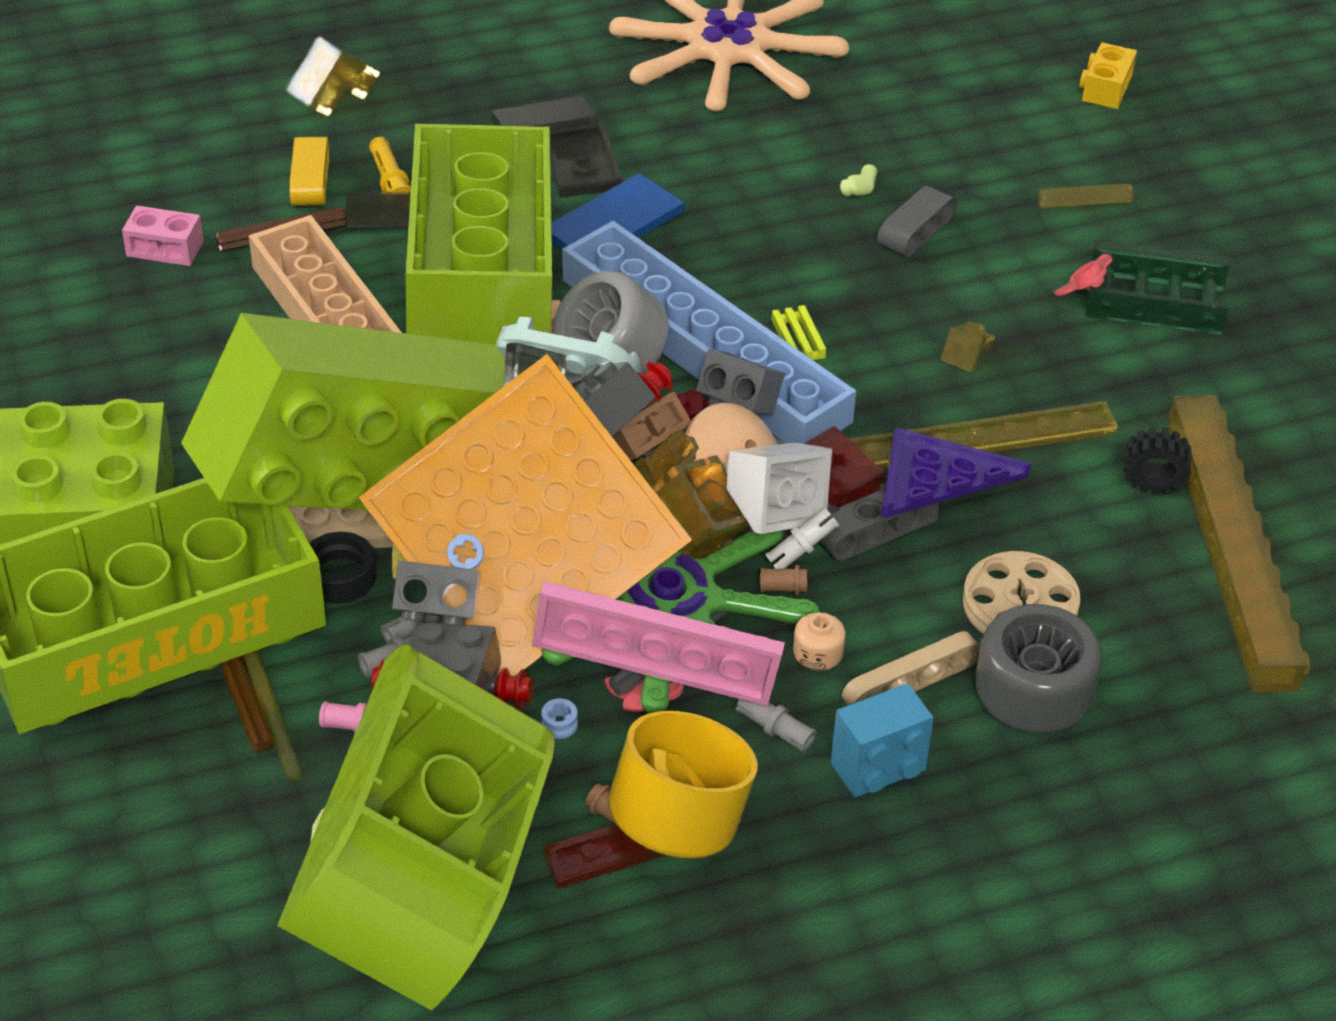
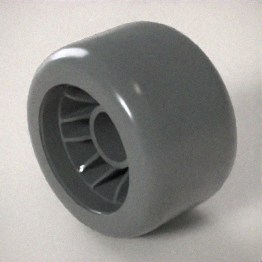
M1027 604L1010 608L999 614L984 632L976 670L978 696L986 710L993 717L1016 730L1036 734H1047L1065 730L1079 722L1092 706L1102 666L1100 643L1094 631L1085 621L1062 608L1044 604Z

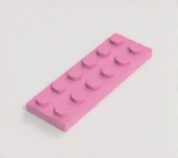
M544 581L540 594L532 646L768 706L785 643Z

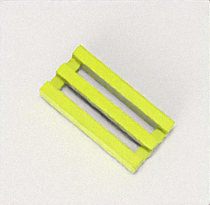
M805 305L798 306L797 312H794L792 307L785 308V314H780L779 310L772 311L771 320L780 338L797 349L785 324L789 323L797 343L802 348L803 354L812 360L826 358V347Z

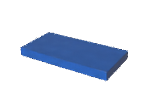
M638 173L552 222L551 240L554 245L562 250L611 221L616 222L637 238H640L683 213L684 202Z

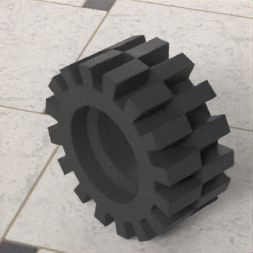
M1156 427L1149 428V434H1146L1144 430L1138 431L1137 437L1132 435L1129 438V443H1126L1124 447L1123 473H1125L1126 481H1130V486L1134 489L1140 485V492L1145 494L1148 489L1153 490V495H1159V490L1163 489L1165 494L1172 493V487L1178 491L1182 488V482L1187 484L1189 475H1191V445L1188 446V440L1185 437L1180 439V433L1177 431L1169 435V428L1162 427L1161 433L1156 432ZM1160 458L1165 459L1169 462L1164 464H1152L1147 462V460Z

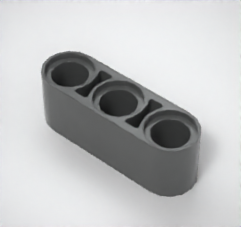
M928 185L923 186L884 221L878 232L877 243L909 258L950 221L956 209V198Z

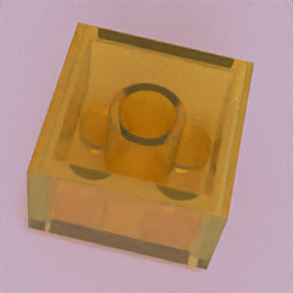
M718 455L676 465L651 485L654 492L692 539L688 545L681 549L684 556L726 543L749 525L726 489V468Z

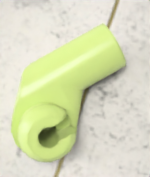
M869 164L865 165L861 169V174L851 175L848 179L842 180L840 183L842 194L846 197L870 194L875 185L876 167Z

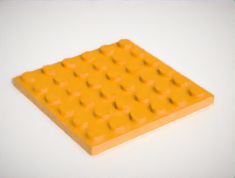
M548 354L358 497L407 562L454 567L447 555L448 545L451 540L461 534H470L480 541L484 549V559L475 569L481 573L475 620H466L465 625L495 627L501 657L497 676L503 668H508L510 675L517 677L521 669L526 670L543 657L542 648L532 646L544 581L618 599L692 541ZM466 542L464 547H456L455 555L458 554L460 556L457 560L458 562L466 563L468 558L475 559L477 550L473 551L471 549L474 546L473 543ZM460 586L452 587L446 594V603L452 608L463 606L467 600V591Z

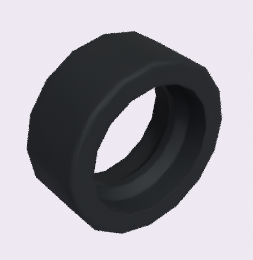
M337 531L323 534L309 543L319 559L320 566L335 559H350L361 564L357 570L347 575L330 576L321 573L324 602L337 604L352 602L366 595L374 586L377 576L373 547L365 538L354 533Z

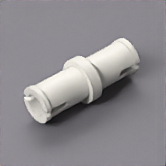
M825 506L800 528L797 526L792 528L790 536L765 554L769 561L773 562L785 553V556L773 565L776 569H785L805 552L810 554L815 550L813 546L840 526L835 518H832L820 527V524L831 516V513Z

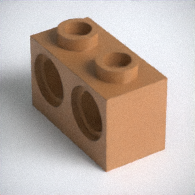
M674 391L662 396L660 402L651 401L612 437L630 461L638 458L689 426L691 420Z

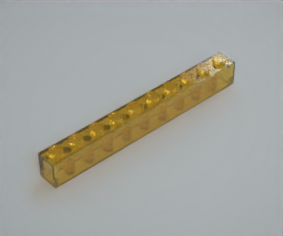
M1216 395L1173 397L1168 419L1171 435L1174 431L1180 433V439L1185 437L1188 440V446L1191 445V475H1189L1187 486L1252 692L1299 691L1304 675L1309 673V655L1307 651H1302L1299 642V626L1297 622L1292 621L1289 596L1287 593L1282 592L1280 570L1277 565H1273L1270 541L1268 538H1264L1262 533L1261 514L1254 509L1252 488L1250 485H1246L1244 479L1243 461L1237 459L1235 438L1233 434H1229L1227 429L1226 411L1220 409Z

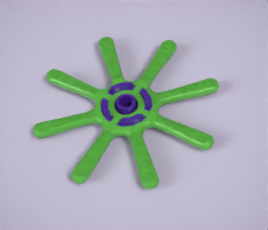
M674 477L668 479L664 484L663 503L684 529L690 487L684 479ZM752 529L705 558H692L680 550L616 599L713 625L715 623L711 620V615L717 612H732L763 617L794 625L802 617L820 612L817 604L808 599L736 592L731 589L725 590L714 581V577L719 573L777 545L783 539V530L759 534L755 533ZM541 649L544 660L554 666L562 665L574 658V656ZM648 675L644 676L641 705L646 712L665 711L668 708L670 681Z

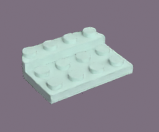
M519 317L516 324L507 327L503 326L495 344L519 375L548 354L573 388L583 381L580 378L583 372L596 363L600 366L608 362H629L636 372L641 373L640 360L637 353L631 352L628 354L624 349L612 343L615 335L601 331L597 342L535 331L531 317Z

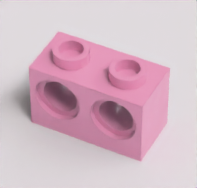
M136 206L122 229L127 257L191 266L204 242L200 215Z

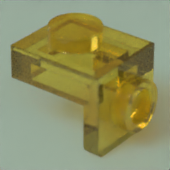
M971 321L951 327L941 360L961 369L972 371L976 366L980 352L991 349L995 336L985 332V326Z

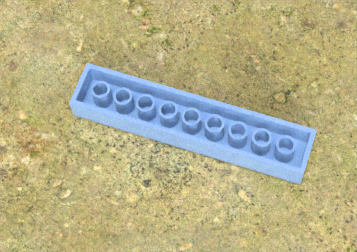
M611 221L562 249L563 281L569 286L573 287L583 278L596 272L618 271L633 278L656 296L663 304L669 321V334L663 354L698 380L708 349L729 352L784 372L785 377L773 415L758 413V417L767 425L771 433L783 442L818 446L853 423L856 399L855 389L616 222Z

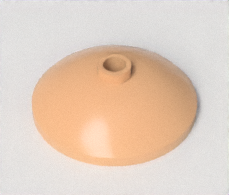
M718 403L700 411L691 420L684 438V458L693 482L706 498L721 508L741 512L726 489V466L729 460V451L777 445V442L767 425L749 409L733 403Z

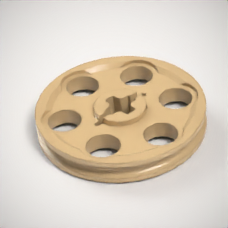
M1023 551L993 554L979 561L970 570L965 580L963 592L964 611L974 627L983 634L988 625L999 614L1010 608L1023 605L1022 600L1017 595L1018 586L1020 587V597L1023 598L1025 605H1051L1067 610L1076 616L1078 615L1080 591L1076 581L1061 565L1038 554ZM998 570L1004 572L1007 577L996 579L988 573ZM1029 570H1038L1045 575V577L1032 578L1029 575H1027L1026 572ZM1056 593L1063 594L1069 600L1067 602H1056L1050 598V595ZM976 595H986L993 601L983 604L977 602L973 597Z

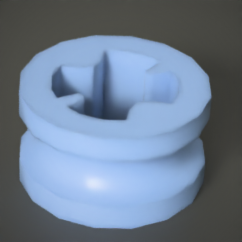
M461 534L451 540L448 545L447 555L454 567L476 569L484 559V549L476 537L470 534ZM466 542L473 543L474 546L471 549L473 551L477 550L475 559L468 558L466 563L458 562L457 560L460 556L458 554L455 555L456 547H464Z
M556 698L544 704L541 714L542 724L553 731L555 739L568 738L576 732L578 719L577 708L574 703L563 698ZM556 716H563L564 721H556Z

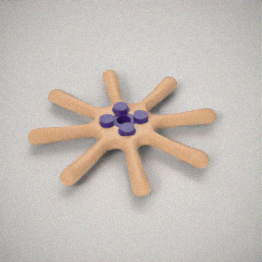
M664 0L668 5L673 6L679 12L686 15L687 18L692 19L693 22L679 24L652 22L630 17H616L609 25L610 33L618 38H650L651 40H676L680 43L684 41L689 43L687 46L669 54L637 64L630 72V79L635 84L647 85L649 82L661 78L663 75L671 73L678 68H682L688 63H694L695 60L706 59L710 60V63L715 64L705 99L706 108L714 112L725 109L731 67L740 66L741 63L753 65L755 69L761 71L763 75L778 85L781 90L789 94L792 99L801 100L809 96L810 87L807 82L765 54L764 51L766 50L795 51L801 54L811 53L815 56L828 55L833 58H840L849 52V44L842 37L804 36L778 33L770 30L771 27L779 26L781 23L789 22L794 18H800L807 13L817 11L823 6L824 0H791L764 13L743 11L745 0H727V7L724 9H707L694 0Z

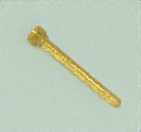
M261 649L239 656L245 661L260 706L273 735V742L288 780L297 781L302 776V770L261 661Z

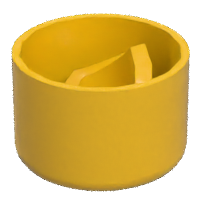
M659 711L641 716L629 728L611 785L608 800L611 815L617 826L628 837L657 853L691 859L714 855L725 849L736 835L757 773L758 764L756 756L743 738L733 730L712 719L681 711Z

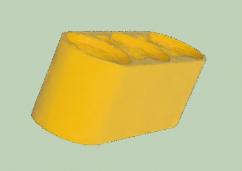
M328 137L294 138L290 175L291 206H325L329 168Z

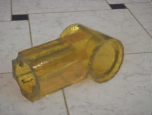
M683 431L671 433L649 457L637 460L634 466L655 491L680 483L683 479L684 470L696 459L695 454L699 447L694 437L686 435Z

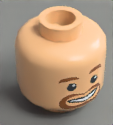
M821 612L811 613L802 617L796 624L794 632L793 653L796 660L802 666L815 671L828 670L838 665L843 658L846 634L842 622L828 613Z

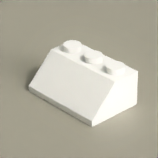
M794 442L729 451V460L726 466V489L755 533L763 534L792 529L795 526L801 527L820 512L824 506L827 509L832 449Z

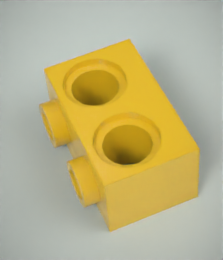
M1101 42L1097 53H1091L1087 70L1084 69L1081 75L1079 87L1084 88L1082 101L1118 109L1133 76L1137 50Z

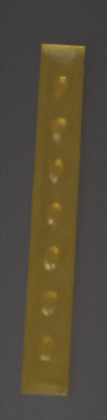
M1106 401L911 429L908 431L987 452H998L1116 434L1118 424ZM894 432L832 441V454L838 468L851 473L888 468Z

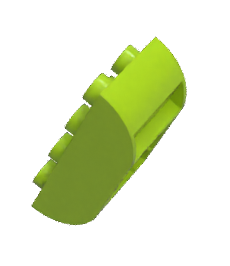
M404 644L395 649L383 663L277 926L429 1010H433L449 994L469 968L487 939L503 907L553 758L555 745L553 731L410 645Z

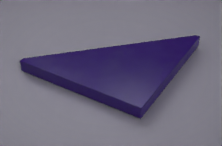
M895 428L880 516H893L1026 478L1029 475L1031 464Z

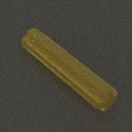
M1129 183L1043 188L1038 192V202L1041 208L1130 203L1133 201L1134 190Z

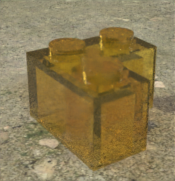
M318 36L286 90L308 107L329 116L344 90L364 99L380 72L358 56Z

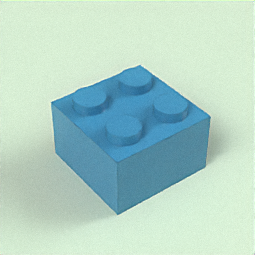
M909 683L836 710L831 764L854 798L869 792H878L886 785L904 778L916 777L926 770L934 717Z

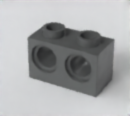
M708 349L696 391L709 395L708 402L712 404L733 403L749 409L757 416L758 413L773 415L785 373L729 352Z
M398 561L392 609L402 612L401 619L425 622L426 615L441 616V623L465 625L466 620H475L481 573L475 569ZM413 582H423L427 587V595L419 603H411L406 597V590ZM455 586L463 587L467 591V600L459 608L449 607L446 603L448 590Z

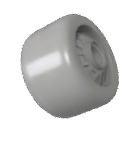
M600 271L583 278L565 295L554 318L553 334L597 342L601 331L615 335L612 343L624 349L628 354L636 352L640 360L641 373L645 375L647 373L645 364L648 361L656 364L663 353L669 334V321L666 310L660 300L633 278L618 271Z

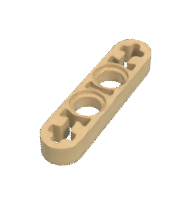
M968 632L956 633L854 678L844 688L842 699L847 705H851L909 683L914 691H918L970 667L979 658L980 645Z

